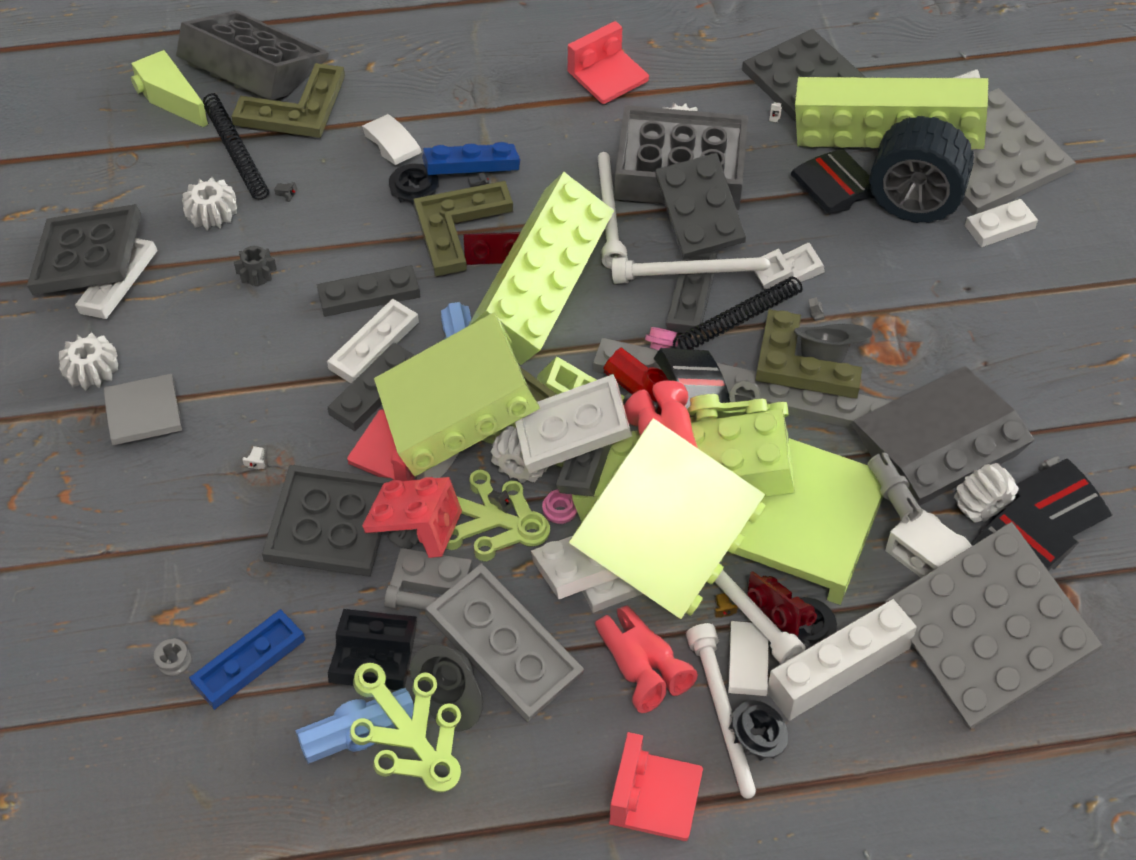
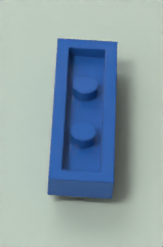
M497 142L494 145L465 144L464 146L454 147L436 145L433 148H423L422 159L428 175L519 170L520 158L514 144Z
M280 609L189 677L191 685L215 710L305 641L304 633Z

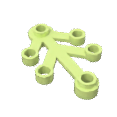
M716 394L692 397L690 399L691 406L688 407L689 415L694 416L690 418L691 422L783 409L784 417L789 416L787 402L767 404L766 399H753L749 401L720 403L719 396Z
M476 470L470 475V488L474 493L479 494L484 505L457 497L462 509L461 514L475 519L455 526L452 535H456L457 538L449 540L446 549H458L462 545L463 539L496 527L508 529V531L491 538L488 536L479 537L474 542L476 558L480 561H489L495 557L497 550L519 542L526 546L543 544L550 535V525L542 514L530 510L523 496V486L518 481H508L502 487V492L504 490L507 492L511 490L518 492L516 495H509L517 516L499 510L488 499V495L493 491L490 474L485 470ZM477 480H485V481H486V482L483 483V484H477V483H475V481H477ZM535 529L537 532L531 533L527 532V530ZM482 546H488L491 548L490 550L485 552L479 550V548Z
M374 663L361 665L356 670L353 679V686L356 692L364 697H373L397 729L374 726L368 719L361 718L354 721L351 725L349 733L351 740L358 745H365L371 742L412 748L421 759V761L398 759L393 751L382 750L376 755L373 762L375 772L383 777L392 774L422 778L424 784L430 790L435 792H446L454 788L461 775L459 762L451 755L454 729L461 718L459 708L450 703L444 704L439 708L436 722L440 729L435 751L425 737L430 700L437 688L436 678L429 673H421L415 678L412 686L415 700L411 720L385 686L386 676L383 669ZM367 672H372L377 676V681L372 684L364 681L363 675ZM426 680L431 684L432 689L428 692L421 691L418 687V682ZM444 711H451L455 716V721L451 723L445 722L441 714ZM365 726L369 730V735L365 738H360L355 734V728ZM382 757H388L392 760L393 767L388 770L382 769L379 766L378 760ZM437 765L445 766L448 769V776L438 777L434 772V767Z

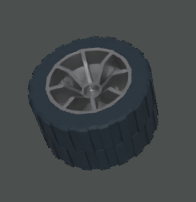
M917 116L895 123L883 135L871 168L869 183L871 184L872 195L875 196L878 204L883 206L888 213L902 220H909L914 223H931L947 218L948 215L953 214L957 210L965 196L974 164V152L971 149V143L960 129L955 128L953 124L947 121L939 120V118Z

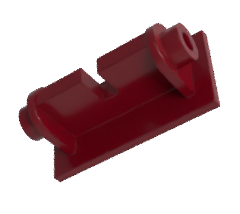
M521 232L463 234L466 265L504 263Z
M754 571L750 572L747 596L783 632L795 634L798 637L800 626L805 624L810 626L816 621L817 614L815 613V608L797 596L792 598V592L780 584L775 577H760Z

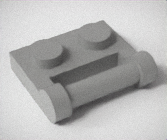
M400 548L393 576L386 590L385 607L397 609L398 606L425 610L426 607L439 597L404 592L403 588L443 595L471 572L472 560L446 555L428 558L426 552Z

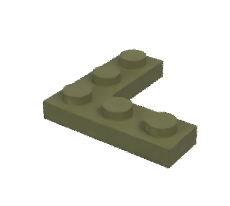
M315 63L299 104L240 95L231 116L233 125L321 138L345 77L344 67Z
M506 181L413 199L415 212L435 277L467 270L466 259L454 223L513 212V201Z
M769 309L755 381L857 399L862 367L795 355L798 336L794 333V330L800 326L801 315L784 310L776 311Z

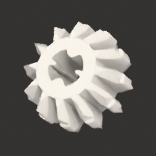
M211 177L208 181L203 182L199 179L197 185L189 184L187 192L182 194L184 215L188 221L194 224L195 228L202 225L207 231L211 226L215 225L221 228L222 222L231 223L232 215L237 213L235 192L231 186L226 184L225 180L216 182Z
M91 332L86 338H82L77 334L75 342L65 341V350L59 351V369L62 376L68 379L73 388L79 385L85 391L91 385H96L100 388L103 380L112 381V373L118 371V355L115 347H113L112 343H109L104 335L96 338Z
M507 426L492 444L491 453L493 456L491 462L499 466V472L508 474L510 479L514 477L521 483H524L526 480L535 483L548 469L546 467L532 473L528 472L524 464L517 428L513 426Z
M999 463L986 464L981 469L974 470L970 476L965 477V481L957 486L954 499L961 511L974 523L988 521L992 516H997L1000 511L1006 509L1010 502L1014 501L1019 488L1015 484L1013 477Z

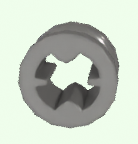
M751 380L739 381L730 390V402H738L736 395H739L740 392L737 390L742 386L745 390L752 389L755 396L751 397L752 400L761 399L759 386Z
M176 638L161 642L154 651L156 665L162 673L168 676L183 674L192 663V656L187 646ZM171 652H175L178 660L174 663H171L167 657Z

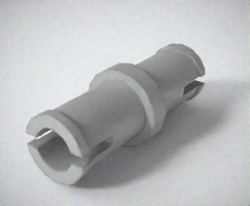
M883 452L881 454L883 460L879 454L873 456L868 462V467L880 483V492L883 497L891 501L903 523L909 522L907 516L911 522L919 518L923 510L908 489L909 482L906 477L900 476L887 453Z

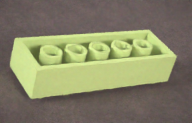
M798 77L795 101L797 146L879 148L883 135L887 130L891 129L892 125L909 117L925 116L939 118V120L953 124L955 128L960 129L964 133L966 139L971 143V149H984L988 108V78Z
M563 172L544 190L469 325L495 312L512 341L510 346L520 365L538 353L614 210Z
M783 409L691 422L698 449L766 494L764 497L795 493L789 438ZM631 431L632 437L611 445L594 497L572 494V500L581 522L639 439L638 431Z

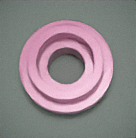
M651 327L650 334H646L645 340L650 341V348L656 350L670 348L673 346V340L677 332Z
M556 489L551 491L543 501V514L553 523L564 524L573 520L577 515L572 494H563ZM557 507H564L565 509H564V510H557V509H555V508H557Z

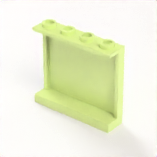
M495 312L374 378L397 453L414 477L540 409L539 404L528 388L510 346L512 341Z
M653 418L571 537L569 543L682 619L685 613L691 616L699 606L703 597L698 594L707 582L712 585L720 575L724 566L719 563L728 551L733 554L741 544L744 535L740 531L749 520L754 523L762 513L765 504L761 500L766 494Z
M789 438L795 493L763 497L761 502L765 504V508L754 523L748 520L740 531L744 535V539L733 554L830 588L827 600L841 605L882 502L881 485L868 465Z

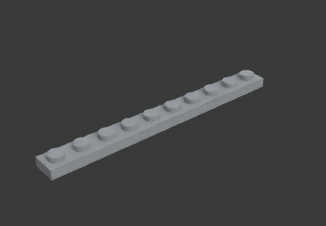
M606 338L601 339L593 362V371L605 374L603 367L607 360L617 349L622 347L648 368L655 367L661 369L654 360V356L659 350ZM717 363L725 380L729 395L730 390L737 382L751 380L759 386L761 399H766L767 404L787 402L788 412L791 416L854 429L851 424L853 420L892 402L858 394L856 399L755 381L756 371ZM742 386L738 388L737 391L740 394L736 395L738 402L752 400L751 397L755 396L752 389L745 390Z

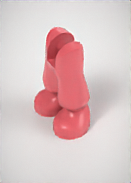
M661 381L653 385L652 391L658 406L662 410L661 415L656 413L651 396L646 390L635 392L626 401L624 408L628 422L638 427L640 436L654 418L698 448L693 435L690 415L685 407L689 396L686 387L682 383L677 381Z
M628 605L617 609L619 621L626 632L622 633L608 615L595 622L596 629L614 657L623 677L629 682H637L632 702L638 712L647 713L658 707L666 695V688L672 696H678L688 691L696 682L698 674L694 667L687 662L675 659L670 645L650 630ZM653 669L659 670L660 673H661V676H660L657 672H655Z

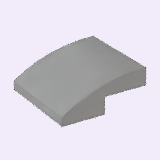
M172 374L104 387L106 414L112 446L182 431Z

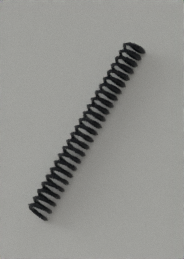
M216 93L206 95L202 101L204 108L234 165L238 169L253 199H265L270 191L241 140L239 133H237L222 102H220ZM212 95L215 96V97L209 98V99L205 102V100H206L207 97L212 96ZM213 99L217 100V101L211 102V103L207 106V104H208V102H209L210 100H213ZM267 192L266 195L261 198L256 197Z
M790 276L788 279L775 284L769 289H765L754 297H750L729 310L721 312L720 315H716L710 320H706L704 323L676 336L673 340L674 349H677V339L680 349H684L681 340L684 342L686 349L693 350L694 347L698 348L699 344H704V341L709 342V339L713 340L714 336L718 337L719 333L724 334V331L728 332L729 328L733 329L734 326H739V323L743 324L744 320L748 321L749 318H754V315L758 316L759 313L773 308L774 305L777 306L778 303H782L788 297L792 298L793 295L801 293L803 290L802 283L796 277ZM791 279H794L799 283L800 290H798L797 285ZM789 282L793 284V288L796 292H793V289L789 285ZM784 285L787 286L789 292L791 293L790 295H788V292H787L786 288L784 287ZM780 287L782 288L786 297H783V294L780 291ZM775 290H777L778 295L780 296L781 300L778 299V296H777V294L775 293ZM770 292L773 294V297H774V299L776 300V303H774V300H773V298L771 297ZM765 295L768 296L771 305H769L767 299L765 298ZM760 297L763 299L765 305L767 306L766 308L761 302ZM756 300L758 301L762 310H759V307L755 302ZM751 303L754 305V308L757 311L756 313L754 312ZM746 305L749 307V310L752 313V315H749V312L746 309ZM741 308L744 310L745 314L747 315V318L744 317L743 313L741 312ZM736 310L739 312L742 321L739 320V317L736 314ZM731 313L734 315L735 319L737 320V323L734 322L733 318L731 317ZM726 316L729 317L732 326L729 325ZM721 318L724 320V322H725V324H726V326H727V329L724 328V325H723V323L721 322ZM716 321L719 323L722 331L719 330ZM711 324L715 327L717 334L714 333ZM706 326L709 328L710 332L712 333V336L708 334ZM701 329L704 331L707 339L704 338ZM696 332L700 335L702 342L699 341ZM691 335L695 338L697 342L696 345L694 344ZM686 338H688L692 347L688 345Z

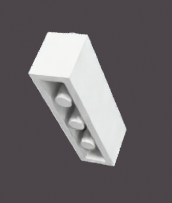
M923 510L921 516L911 522L907 516L909 519L908 523L901 521L890 531L885 551L922 578L972 547V545L964 536L954 533L942 524L934 514Z
M892 599L771 670L767 693L790 721L909 650L912 643L911 638L915 635L917 626L896 601Z

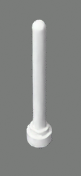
M601 152L598 155L602 201L614 210L605 227L606 243L601 249L603 265L606 268L612 269L613 258L627 257V249L619 241L610 156L607 152Z
M627 257L613 258L612 277L614 284L628 283L629 280H634L635 276L762 271L769 268L770 261L766 257L634 263L633 260H628Z
M724 570L721 571L715 583L771 642L772 655L780 664L805 651V645L795 634L781 632Z
M699 624L686 632L690 649L695 651V654L701 658L740 793L744 798L750 799L755 795L756 789L743 745L741 743L734 744L736 735L728 729L732 722L730 715L733 712L715 655L717 650L716 644L719 642L717 632L713 624Z

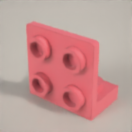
M616 21L568 44L567 71L601 104H606L649 81V74L622 51V26Z
M383 409L379 410L348 455V464L378 477L400 481L414 480V475L397 453Z
M426 477L420 480L408 481L392 480L382 485L362 527L365 533L417 529L418 540L420 543H423L428 558L442 557L462 513V509L450 477Z
M628 732L610 805L609 824L687 841L692 826L703 767L650 755L648 751L642 750L643 735Z

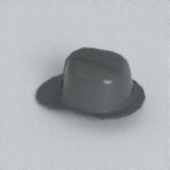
M855 324L799 327L794 330V333L801 337L802 357H814L819 360L842 363L851 344L867 341L873 334L869 328Z
M430 644L422 647L412 658L410 677L413 682L421 673H429L436 678L437 688L431 696L430 714L436 720L437 712L442 705L454 704L461 712L460 721L454 731L460 732L470 729L478 722L481 716L483 697L474 679V669L469 658L464 653L445 645ZM422 680L418 682V687L421 691L428 692L432 689L428 681ZM444 711L441 714L445 722L451 723L455 721V716L451 711Z

